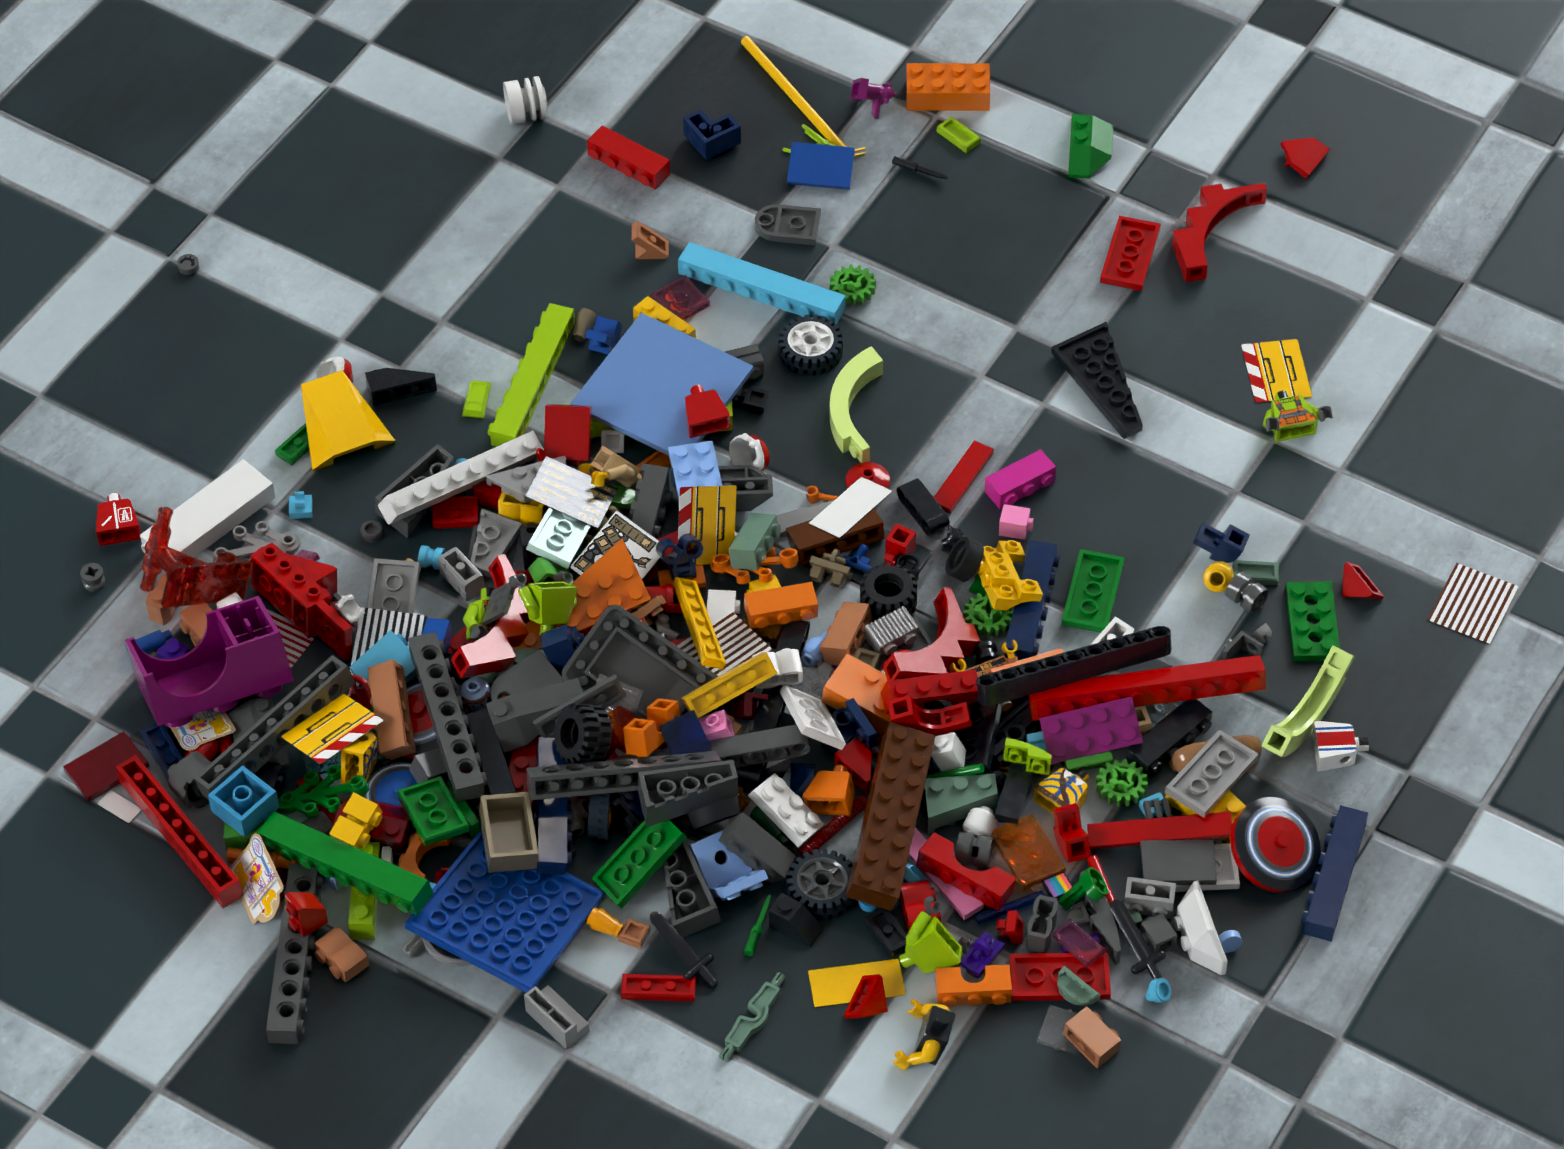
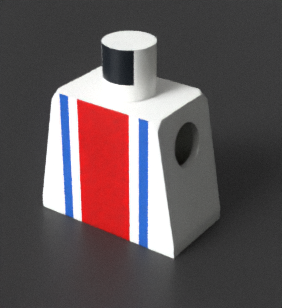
M1314 721L1312 739L1317 771L1351 766L1355 764L1357 751L1369 750L1368 737H1355L1351 724Z

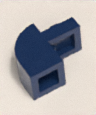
M1203 522L1198 529L1193 544L1210 552L1209 559L1229 563L1235 561L1241 555L1250 534L1231 524L1222 533Z

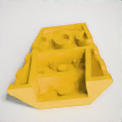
M343 370L301 384L312 471L332 465L334 458L373 445L374 449H378L396 442Z

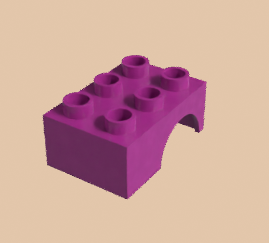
M259 596L205 613L206 629L201 641L193 650L177 658L159 659L152 657L140 649L134 637L125 639L139 689L158 726L166 724L168 727H180L188 724L193 719V714L211 709L213 712H225L234 708L238 704V699L256 694L258 697H270L279 693L283 688V684L294 681L281 633Z

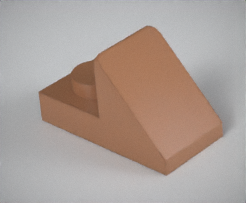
M639 221L632 224V241L636 244V259H666L669 257L668 240Z

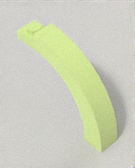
M872 346L857 354L843 367L835 379L830 395V426L834 440L842 453L850 450L851 455L857 458L860 463L870 461V446L854 427L850 419L849 409L857 393L870 381L883 375V360Z
M1332 645L1321 669L1302 700L1286 719L1277 725H1271L1261 746L1280 757H1286L1297 750L1311 735L1314 721H1321L1346 680L1345 675L1355 656Z

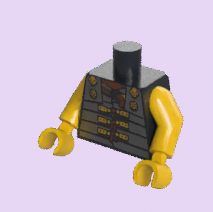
M913 999L910 1001V1004L914 1008L907 1010V1012L918 1019L923 1016L924 1018L914 1052L910 1056H907L901 1050L894 1054L897 1060H894L892 1063L901 1070L907 1069L910 1064L930 1063L936 1066L949 1041L956 1016L955 1013L951 1012L943 1004L923 1005Z

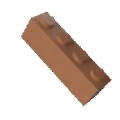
M392 659L368 667L369 677H367V683L372 695L370 704L374 714L383 719V722L374 727L378 736L377 749L379 753L390 760L415 753L416 748L403 666Z

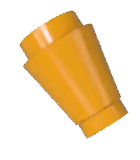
M596 907L593 908L586 922L591 930L617 938L624 927V924L620 923L603 908L598 909Z

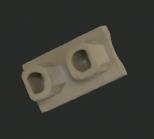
M834 549L832 554L824 553L823 559L811 556L809 562L811 565L810 579L812 581L822 583L825 573L832 575L830 585L838 589L843 588L846 580L851 581L853 575L850 573L851 568L844 566L846 559L840 557V550Z

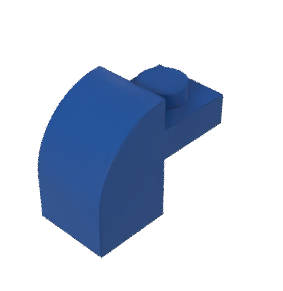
M597 316L594 329H587L585 338L590 340L588 349L609 354L619 340L623 324L616 320Z

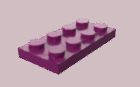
M1132 696L1039 718L1047 753L1052 755L1051 765L1143 743Z

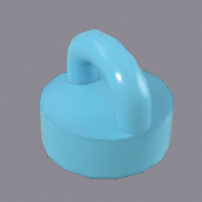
M907 864L902 884L907 883L905 879L909 883L924 881L925 877L917 867Z
M1164 978L1152 980L1145 995L1146 1000L1154 1001L1158 1004L1167 1002L1171 997L1169 982Z

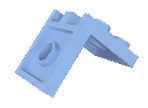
M721 830L689 844V847L712 897L721 898L723 901L740 896L741 890L751 891L763 886L762 881L768 879L765 870H752L737 855L728 851L726 846L718 841L723 832ZM718 851H723L726 855V861L722 865L715 861V854Z

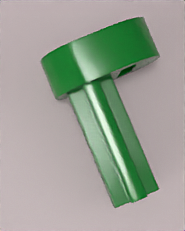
M1089 867L1079 877L1080 881L1059 898V905L1068 910L1085 894L1096 902L1108 894L1107 885L1098 870Z

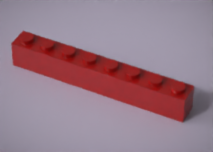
M134 755L116 766L119 783L218 904L225 908L241 898L243 893L240 880L141 760Z

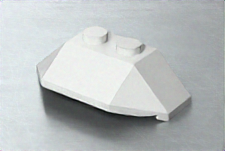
M1194 881L1177 907V915L1173 918L1176 931H1180L1182 935L1181 946L1183 951L1188 952L1190 960L1220 975L1226 974L1228 961L1199 881Z

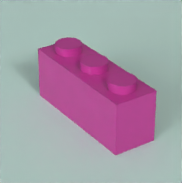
M1040 449L985 477V493L999 509H1002L1004 504L1012 505L1017 500L1030 496L1036 490L1051 485L1055 481L1056 466Z

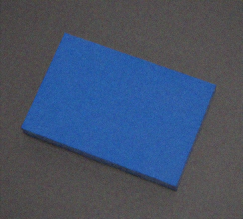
M792 142L787 184L850 190L855 148Z

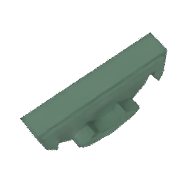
M1063 966L1058 974L1057 987L1065 1000L1082 1006L1093 1004L1100 1000L1101 995L1067 967Z

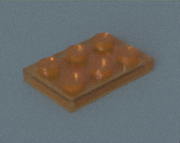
M1033 814L1020 818L1018 825L1008 823L993 829L991 833L993 842L1012 874L1016 877L1022 890L1042 883V880L1061 872L1066 873L1065 865Z

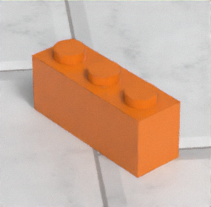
M812 582L744 593V608L751 629L764 628L775 624H787L798 620H810L818 617V601Z

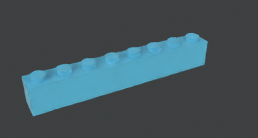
M691 242L688 243L678 259V272L680 275L739 294L763 304L780 308L783 311H788L801 317L809 315L810 318H813V315H818V319H821L823 316L827 318V322L832 320L834 325H837L846 310V295Z

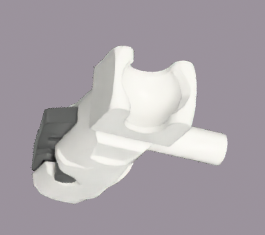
M337 592L333 594L330 606H333L344 620L347 619L357 629L359 618L365 614L364 610L358 606L352 594L339 595Z

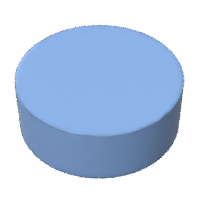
M1228 930L1218 936L1224 953L1233 952L1242 945V938L1238 931Z

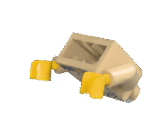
M603 445L591 464L582 463L578 466L579 471L590 475V469L595 470L592 474L591 484H594L596 487H603L605 479L609 481L615 479L628 488L631 485L636 487L637 481H642V475L639 474L640 468Z

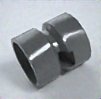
M1240 572L1230 581L1225 595L1233 602L1240 603V606L1250 614H1254L1265 604L1269 596V590L1260 583H1254L1253 578L1244 572Z
M960 832L955 850L956 860L961 864L968 865L970 862H973L975 866L988 868L993 848V837L980 835L978 838H975L971 833ZM974 846L979 847L978 854H973Z

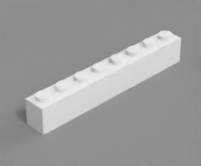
M531 431L391 493L378 504V507L386 522L390 525L472 488L473 485L486 481L487 475L514 469L537 458L536 450L538 448L544 449L534 431Z

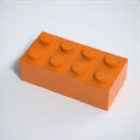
M989 63L906 64V111L990 110Z

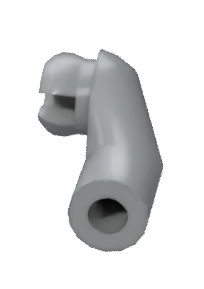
M658 614L657 619L654 621L656 632L666 634L669 641L679 640L681 634L670 629L668 615Z

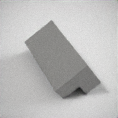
M549 985L541 991L535 986L524 995L526 1012L566 1050L590 1032L589 1023Z

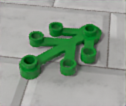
M333 765L327 769L328 776L321 782L316 771L307 772L304 775L305 782L294 792L284 793L278 799V804L284 813L290 814L299 811L305 814L307 818H313L319 813L316 804L327 808L331 813L338 811L341 805L339 798L327 797L350 792L351 795L354 792L364 796L369 791V786L365 778L356 775L349 780V783L329 787L341 778L340 767ZM317 785L313 790L306 793L312 786Z

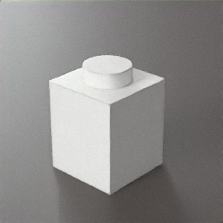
M955 732L935 736L931 757L941 772L964 767L966 749Z

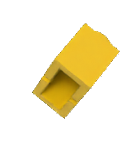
M353 792L343 809V813L348 814L347 818L340 815L329 834L331 837L361 850L362 847L365 848L369 843V832L380 824L383 812L378 804Z

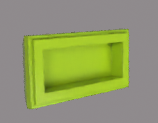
M475 380L469 382L462 416L484 418L491 383Z

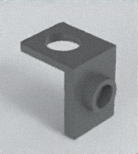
M1240 631L1234 639H1229L1225 644L1222 660L1232 659L1241 649L1252 656L1260 655L1262 659L1264 644ZM1248 642L1252 643L1257 648V651L1252 650Z

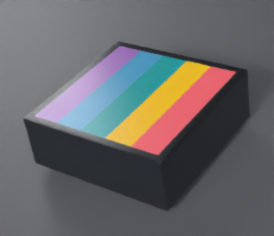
M1064 872L1042 880V886L1048 896L1057 898V901L1073 887Z

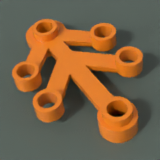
M773 545L758 570L749 571L759 575L761 582H769L773 579L772 570L761 566L782 564L785 568H793L799 561L797 550L787 548L779 553L780 556L774 557L776 553L775 546ZM718 554L712 557V562L710 563L712 571L718 574L729 573L736 577L738 584L750 582L749 571L731 568L729 555Z

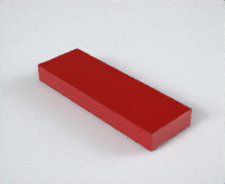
M622 974L621 999L695 1001L696 976L691 980H686L683 975Z

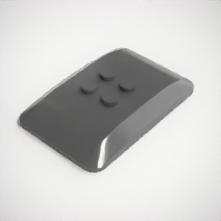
M611 605L604 610L562 670L563 680L567 681L578 678L583 692L616 674L627 696L604 708V710L625 726L634 718L647 720L646 708L657 698L678 701L681 723L690 721L692 717L681 697L718 677V675L619 605ZM681 727L657 749L681 746L679 741Z

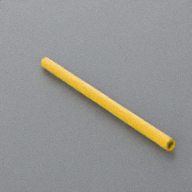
M749 36L742 38L741 44L827 141L835 146L847 147Z

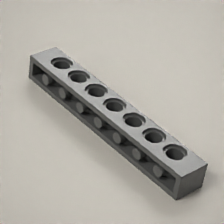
M436 632L408 638L410 656L456 802L485 795L484 786L488 785L485 772H480L479 769L481 759L479 753H474L473 750L475 741L473 734H468L467 728H469L467 715H462L461 713L463 709L462 699L460 695L456 696L455 694L457 685L455 678L449 675V672H451L449 659H444L443 656L445 653L444 643L442 640H438Z
M333 655L194 778L201 794L208 799V794L242 765L253 774L256 773L289 743L281 737L283 734L344 694L355 684L349 667Z
M717 751L531 767L526 768L527 791L531 800L638 791V772L720 762L721 759Z
M289 864L285 894L308 890L306 892L313 893L321 903L319 889H323L324 876L313 868L306 869L301 864ZM285 897L266 1033L269 1043L298 1044L299 1036L304 1034L305 1023L302 1020V1013L307 1012L305 992L310 991V977L307 976L308 971L313 969V957L310 954L311 950H315L314 943L316 942V937L313 936V932L303 937L300 933H296L298 930L293 931L287 920L290 917L285 909V905H287Z

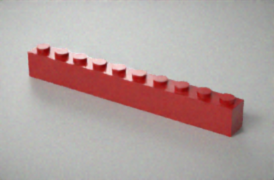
M1256 655L1087 678L1028 695V702L1032 720L1036 721L1042 717L1131 696L1134 707L1266 690V672L1261 656Z

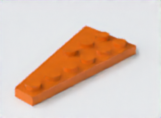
M623 539L618 541L572 583L573 586L577 587V605L571 612L569 621L566 624L569 628L576 626L581 633L592 628L608 606L619 605L625 610L631 611L651 601ZM530 620L526 624L529 634L519 647L520 649H542L541 624ZM555 624L554 629L566 624Z

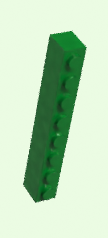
M275 811L272 812L257 832L261 836L267 851H276L289 861L293 859L306 869L313 868L326 878L333 877L344 886L355 887L364 895L368 896L370 894L377 897L384 904L390 903L395 905L404 913L410 912L418 916L434 894L427 879Z

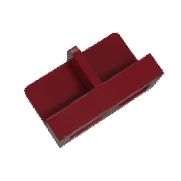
M744 692L721 705L719 711L725 710L734 719L753 720L757 709V702L767 700L768 695Z

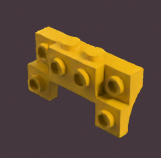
M1013 540L998 541L996 548L984 546L983 558L976 572L980 576L982 586L985 588L994 610L1007 611L1020 603L1041 601L1043 593L1038 582L1031 579L1020 580L1012 563L1024 562L1025 553L1020 542Z

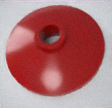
M873 462L856 464L846 474L845 482L847 488L860 477L887 489L890 486L888 471L883 466Z

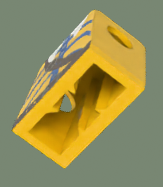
M373 732L365 733L341 750L342 784L349 783V780L356 775L362 776L368 781L377 761L378 738Z
M1060 768L1034 787L1033 802L1054 815V808L1076 803L1080 810L1088 797V785L1085 783L1089 779L1088 773L1082 768H1079L1074 774L1065 768Z

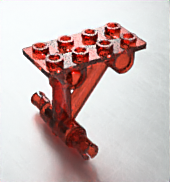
M160 507L156 524L151 527L149 539L145 544L146 551L142 564L144 574L140 588L146 592L155 589L157 575L163 569L167 577L161 605L164 608L217 603L235 592L243 600L253 562L251 560H239L236 555L229 552H220L216 562L206 563L168 547L171 536L169 525L173 510L168 507Z

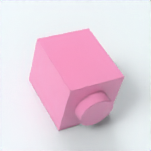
M1004 504L999 522V536L1026 540L1027 532H1032L1034 518H1030V508Z

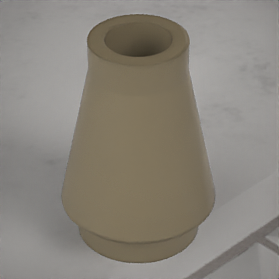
M582 308L576 313L572 335L574 340L584 342L587 329L591 330L596 323L595 312Z

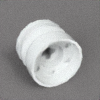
M539 76L533 77L532 87L529 78L524 79V88L520 87L518 80L503 82L505 104L511 125L524 123L526 119L525 113L529 112L532 121H535L537 118L536 111H538L540 119L547 118V98Z

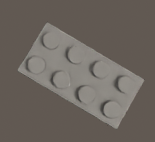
M1218 730L1166 786L1164 793L1205 818L1258 760L1259 754L1223 731Z

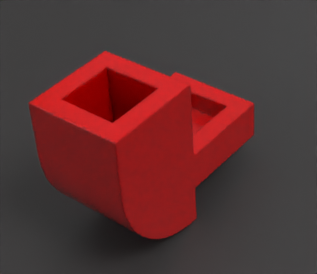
M1073 803L1054 808L1055 826H1053V830L1062 856L1068 863L1089 858L1091 856L1089 837L1081 826L1079 806Z

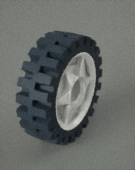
M804 315V319L798 316L796 317V322L791 319L788 325L785 324L783 326V330L779 334L778 349L780 359L787 368L791 367L792 372L795 373L799 370L800 375H804L805 372L808 373V376H813V372H816V375H821L822 370L827 373L830 371V368L834 369L836 363L839 364L843 354L842 332L839 331L838 325H834L832 320L827 322V318L823 316L821 319H818V315H813V318H810L809 315Z

